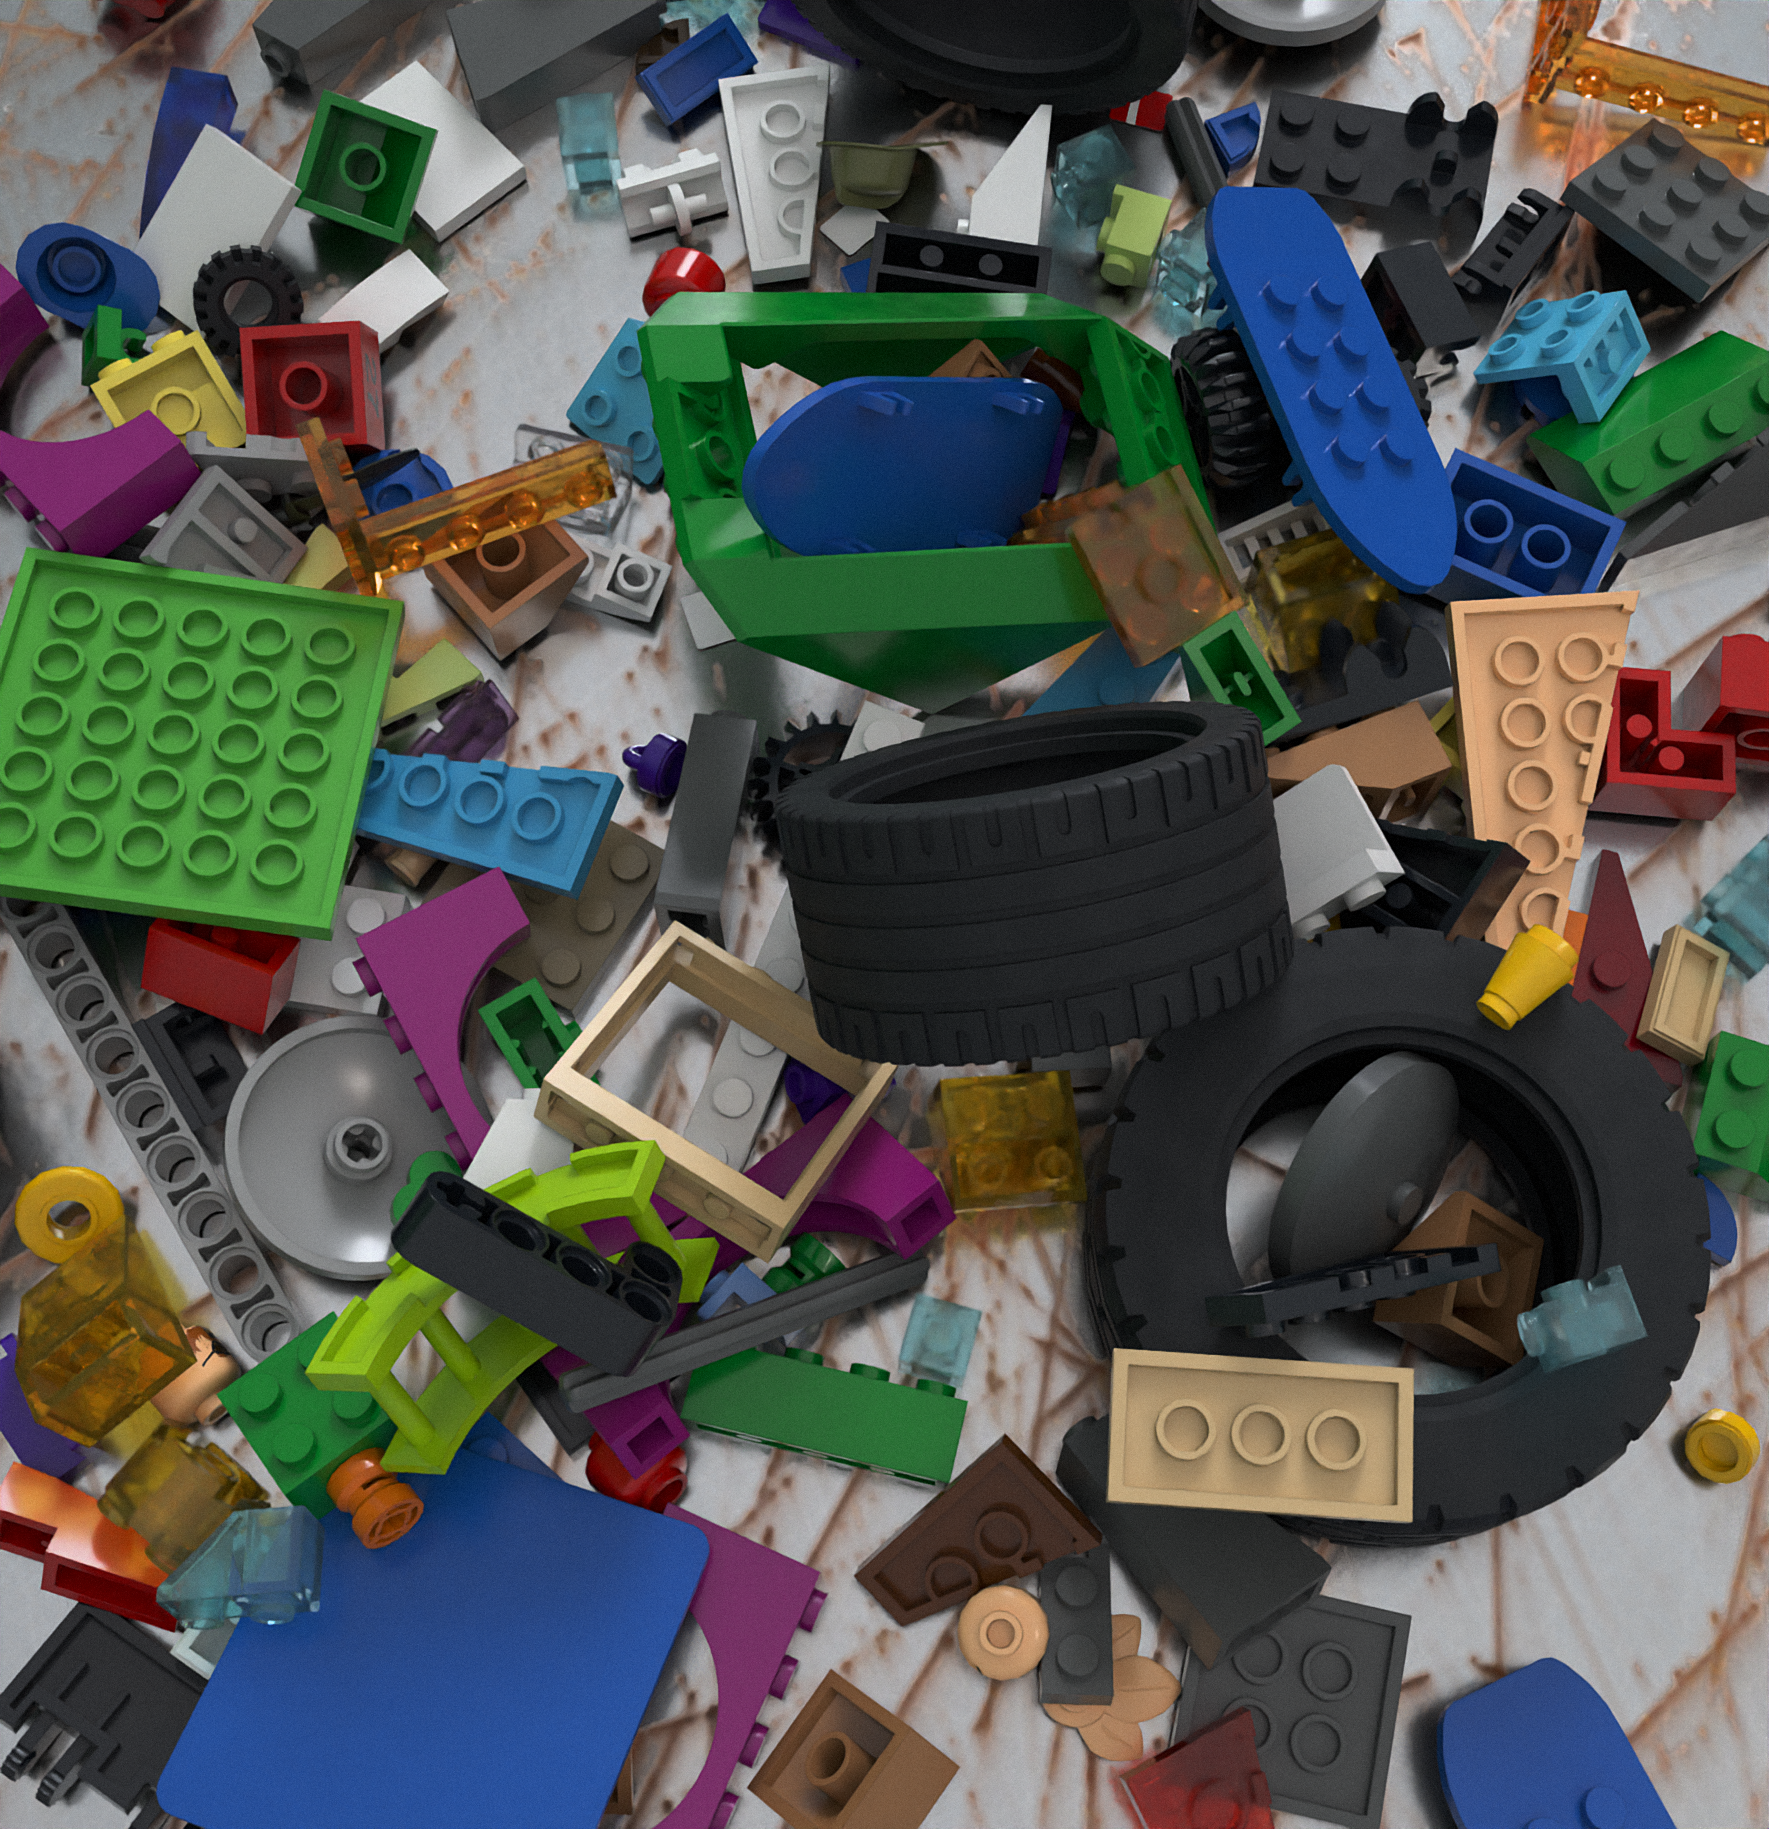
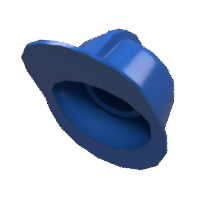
M65 222L46 224L28 234L18 249L15 266L18 280L34 303L47 312L66 319L84 329L98 304L122 310V329L135 328L142 331L149 326L158 313L161 295L157 278L147 262L130 249L94 231Z

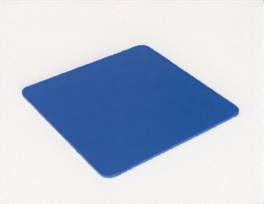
M460 1447L456 1451L445 1475L398 1472L397 1480L399 1483L409 1484L424 1503V1508L418 1522L406 1534L387 1546L377 1549L366 1548L352 1529V1515L341 1512L337 1507L311 1526L295 1509L159 1778L156 1790L158 1803L170 1816L203 1829H598L709 1560L710 1546L705 1534L695 1525Z

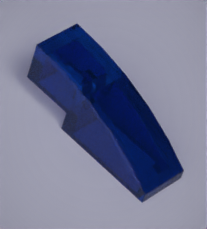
M171 67L161 100L149 155L139 240L204 126L208 124L217 128L225 135H229L238 102L227 75Z

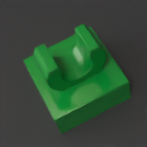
M98 304L82 334L81 385L90 387V385L99 381L98 373L118 360L129 358L132 363L140 360L139 358L128 356L123 349L140 352L146 342V334L135 328L122 329L121 309Z

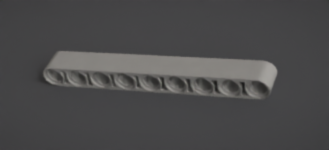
M0 896V917L240 1346L251 1358L261 1363L278 1351H263L262 1337L267 1328L280 1321L289 1322L291 1329L287 1344L310 1328L308 1322L264 1245L247 1226L238 1212L230 1195L226 1179L211 1152L190 1130L131 1026L136 1022L71 907L44 902L42 908L37 913L23 917V912L32 902L31 900ZM74 949V954L67 964L56 969L51 968L52 961L61 951ZM96 1000H104L103 1007L98 1015L93 1019L80 1021V1014L85 1006ZM124 1052H134L133 1060L127 1069L117 1074H109V1068L114 1058ZM155 1104H164V1113L156 1124L147 1128H139V1118L148 1107ZM194 1157L195 1166L191 1175L183 1181L170 1183L169 1172L172 1166L180 1159ZM225 1211L226 1223L223 1229L213 1237L200 1238L199 1231L203 1220L211 1213ZM257 1266L258 1279L255 1285L243 1294H232L230 1286L234 1274L241 1268Z

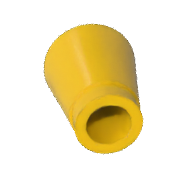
M1534 924L1527 933L1518 932L1485 988L1484 994L1476 1002L1478 1009L1497 1026L1510 1030L1517 1021L1523 1019L1573 979L1574 975L1571 969L1579 961L1576 951L1561 936L1540 924Z

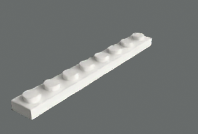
M865 700L840 761L889 745L921 738L925 730V723ZM788 885L754 967L765 971L774 981L807 1001H811L800 938L793 911V899L790 896ZM731 1020L682 1137L741 1173L790 1055Z

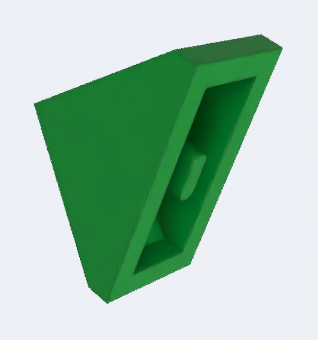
M1235 610L1221 617L1178 646L1190 701L1219 702L1251 710L1261 721L1265 746L1302 722Z

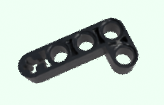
M433 1172L426 1178L391 1231V1242L395 1250L412 1265L615 1376L629 1377L634 1375L676 1316L683 1280L682 1271L678 1263L660 1247L644 1241L632 1242L619 1261L614 1264L478 1186L449 1172Z

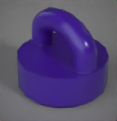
M661 732L655 735L648 745H634L623 750L622 761L626 766L637 771V785L640 790L659 798H665L674 793L678 788L687 744L682 739Z

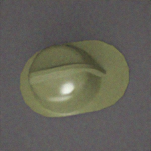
M839 141L816 142L817 147L829 150L832 182L838 202L845 206L867 209L887 208L902 197L908 188L918 148L948 144V141L892 146Z

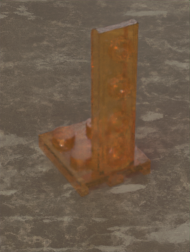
M1539 0L1523 94L1524 100L1544 105L1554 88L1578 94L1584 98L1597 99L1630 108L1638 113H1648L1681 122L1693 128H1703L1736 137L1748 143L1769 146V86L1588 37V31L1592 28L1598 15L1601 0Z
M319 417L295 425L333 530L338 537L359 592L364 596L389 599L383 584L385 579L617 497L605 451L598 441L589 440L360 521L359 519L370 516V512L356 478L348 481L343 479V476L352 474L354 471L341 438L338 437L328 441Z
M1181 464L1171 466L1142 483L1121 488L1118 481L1113 480L1097 489L1093 486L1076 495L1070 493L1056 501H1053V499L1045 501L1021 515L1025 526L1014 532L1013 537L1010 538L1013 546L1071 543L1134 668L1148 665L1177 648L1229 612L1234 610L1238 612L1251 604Z

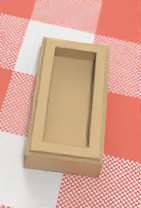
M1678 924L1664 931L1636 1038L1689 1067L1703 1061L1730 953Z

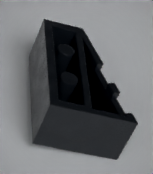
M876 221L866 293H1042L1047 295L1053 248Z
M1375 818L1405 874L1385 885L1386 893L1382 897L1358 910L1385 927H1416L1443 931L1444 939L1452 942L1457 935L1481 940L1531 861L1506 842L1490 839L1482 841L1451 835L1447 831L1427 828V830Z

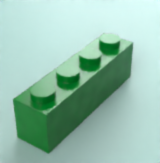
M757 1345L692 1370L680 1416L685 1427L938 1489H944L950 1483L968 1404L966 1400L955 1398L957 1389L953 1386L926 1379H917L915 1388L889 1382L890 1372L860 1363H852L849 1372L824 1367V1356L793 1347H786L784 1356L758 1351Z

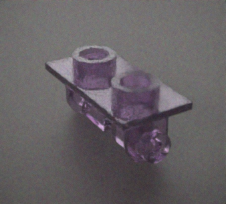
M488 679L485 683L477 680L472 687L465 684L461 688V693L439 715L437 720L443 726L439 733L428 727L411 747L400 755L423 757V753L446 755L451 761L479 763L516 723L519 717L492 680Z

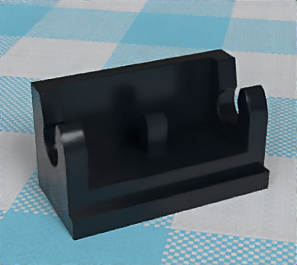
M1524 188L1517 198L1524 205L1532 207L1538 215L1531 213L1526 207L1511 202L1504 215L1469 259L1461 266V269L1451 278L1464 301L1498 322L1503 319L1561 245L1576 212L1568 205L1562 206L1535 189Z
M1428 241L1375 254L1360 281L1390 347L1399 351L1396 359L1401 363L1409 359L1417 367L1414 379L1457 365L1459 360L1452 351H1460L1476 345L1482 335L1432 242Z
M175 1002L145 1020L142 1018L133 1023L131 1026L192 1133L208 1148L221 1142L231 1102L248 1069L219 1019Z

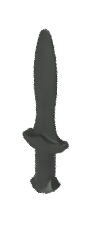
M412 448L382 458L345 476L331 486L306 497H291L288 492L284 493L280 499L283 506L269 513L288 530L294 527L299 530H311L314 528L311 518L318 512L399 471L417 458L420 450Z

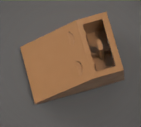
M1418 700L1398 708L1394 705L1364 715L1359 723L1341 730L1334 725L1313 732L1302 741V745L1280 752L1277 747L1265 750L1273 800L1324 767L1331 764L1341 765L1348 770L1373 817L1388 820L1397 825L1426 814L1452 768V764Z

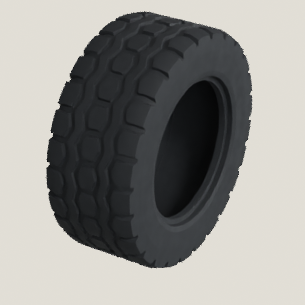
M1373 927L1338 929L1315 934L1311 943H1308L1305 938H1298L1294 940L1295 954L1290 966L1270 987L1258 992L1256 996L1247 1001L1239 1002L1237 1006L1224 1012H1216L1215 1016L1201 1021H1190L1187 1026L1172 1031H1160L1146 1046L1145 1054L1135 1063L1126 1079L1098 1151L1087 1190L1083 1216L1085 1231L1082 1233V1268L1084 1286L1088 1288L1090 1295L1087 1304L1093 1329L1102 1354H1107L1111 1363L1114 1348L1309 1361L1278 1334L1256 1338H1242L1240 1326L1209 1327L1205 1297L1245 1287L1233 1258L1226 1216L1227 1185L1235 1152L1254 1132L1280 1114L1303 1104L1320 1099L1333 1098L1356 1074L1383 1056L1398 1051H1412L1440 1064L1452 1074L1458 1088V1129L1478 1144L1494 1161L1518 1200L1527 1229L1544 1239L1523 1358L1509 1369L1497 1368L1489 1379L1480 1384L1445 1393L1414 1395L1413 1522L1405 1524L1276 1514L1265 1515L1290 1533L1310 1539L1320 1536L1329 1539L1332 1544L1357 1548L1385 1549L1388 1545L1412 1548L1455 1541L1462 1537L1473 1536L1539 1510L1567 1496L1574 1489L1584 1486L1606 1471L1624 1455L1630 1441L1638 1440L1664 1408L1672 1395L1671 1381L1676 1382L1681 1379L1692 1356L1700 1331V1321L1695 1318V1315L1705 1311L1710 1285L1711 1251L1703 1246V1242L1711 1239L1709 1206L1704 1180L1695 1178L1693 1170L1699 1166V1160L1691 1135L1680 1111H1670L1666 1105V1102L1671 1098V1094L1657 1070L1641 1050L1631 1052L1624 1043L1629 1035L1610 1015L1591 999L1580 1003L1572 997L1574 987L1571 984L1566 983L1523 1019L1517 1021L1510 1030H1505L1489 1020L1476 1005L1507 951L1503 948L1462 935H1457L1452 942L1444 939L1443 931L1416 927H1385L1382 934H1376Z

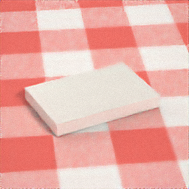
M417 60L359 101L438 130L412 215L438 243L527 178L525 166Z
M208 124L204 126L133 251L147 262L157 278L161 295L159 305L193 331L198 330L203 339H207V335L204 331H200L193 307L194 281H197L198 271L203 263L207 265L211 261V255L220 250L221 253L230 251V246L239 244L244 249H250L251 245L260 246L262 251L267 253L302 193V190L223 132ZM251 280L239 281L233 284L226 292L224 307L229 315H231Z

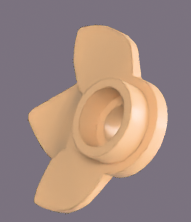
M1118 1614L1111 1615L1114 1689L1111 1706L1042 1703L1047 1714L1057 1723L1066 1727L1077 1728L1090 1751L1110 1761H1129L1142 1758L1143 1737L1138 1723L1153 1719L1164 1713L1181 1693V1685L1175 1676L1164 1666L1148 1657L1137 1655L1141 1639V1619L1134 1615Z

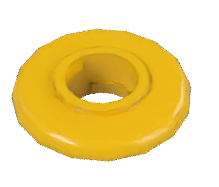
M61 1166L40 1173L24 1186L15 1203L14 1224L21 1242L36 1256L55 1264H79L99 1257L113 1246L123 1228L125 1207L118 1189L104 1175L85 1167ZM66 1200L76 1201L83 1204L89 1210L90 1217L83 1224L74 1227L63 1226L51 1217L49 1211L59 1202Z

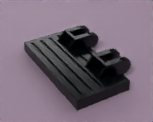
M78 1602L0 1695V1723L15 1734L37 1708L43 1711L17 1742V1745L6 1756L0 1768V1773L12 1782H16L17 1779L20 1780L23 1775L30 1771L57 1735L64 1730L75 1738V1741L42 1779L35 1798L50 1808L61 1799L68 1788L79 1778L83 1784L128 1816L150 1788L155 1794L128 1829H159L169 1816L160 1807L157 1800L156 1790L159 1778L209 1680L173 1656L168 1650L119 1615ZM187 1823L183 1829L203 1828Z

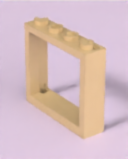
M675 920L545 1076L533 1117L584 1149L622 1142L655 1140L665 1155L666 1160L653 1192L764 1262L769 1263L886 1095L899 1065H891L890 1062H871L868 1059L861 1060L852 1057L850 1054L845 1055L833 1049L818 1034L811 1001H807L774 981L765 971L751 967L720 948L709 937L705 939ZM669 981L856 1096L784 1199L779 1198L590 1080Z

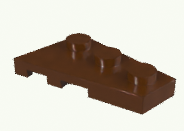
M1005 1433L858 1566L854 1577L903 1627L969 1600L972 1596L979 1593V1590L1016 1575L1020 1579L1042 1570L1045 1563L1076 1551L1077 1554H1081L1101 1545L1103 1534Z

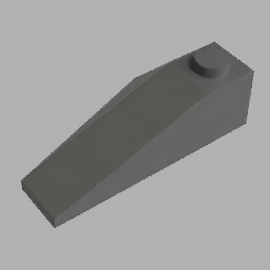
M1769 426L1756 436L1758 444L1737 463L1735 468L1728 462H1725L1710 475V479L1691 498L1690 504L1692 507L1689 508L1683 501L1676 503L1622 548L1604 575L1603 581L1610 588L1769 538Z

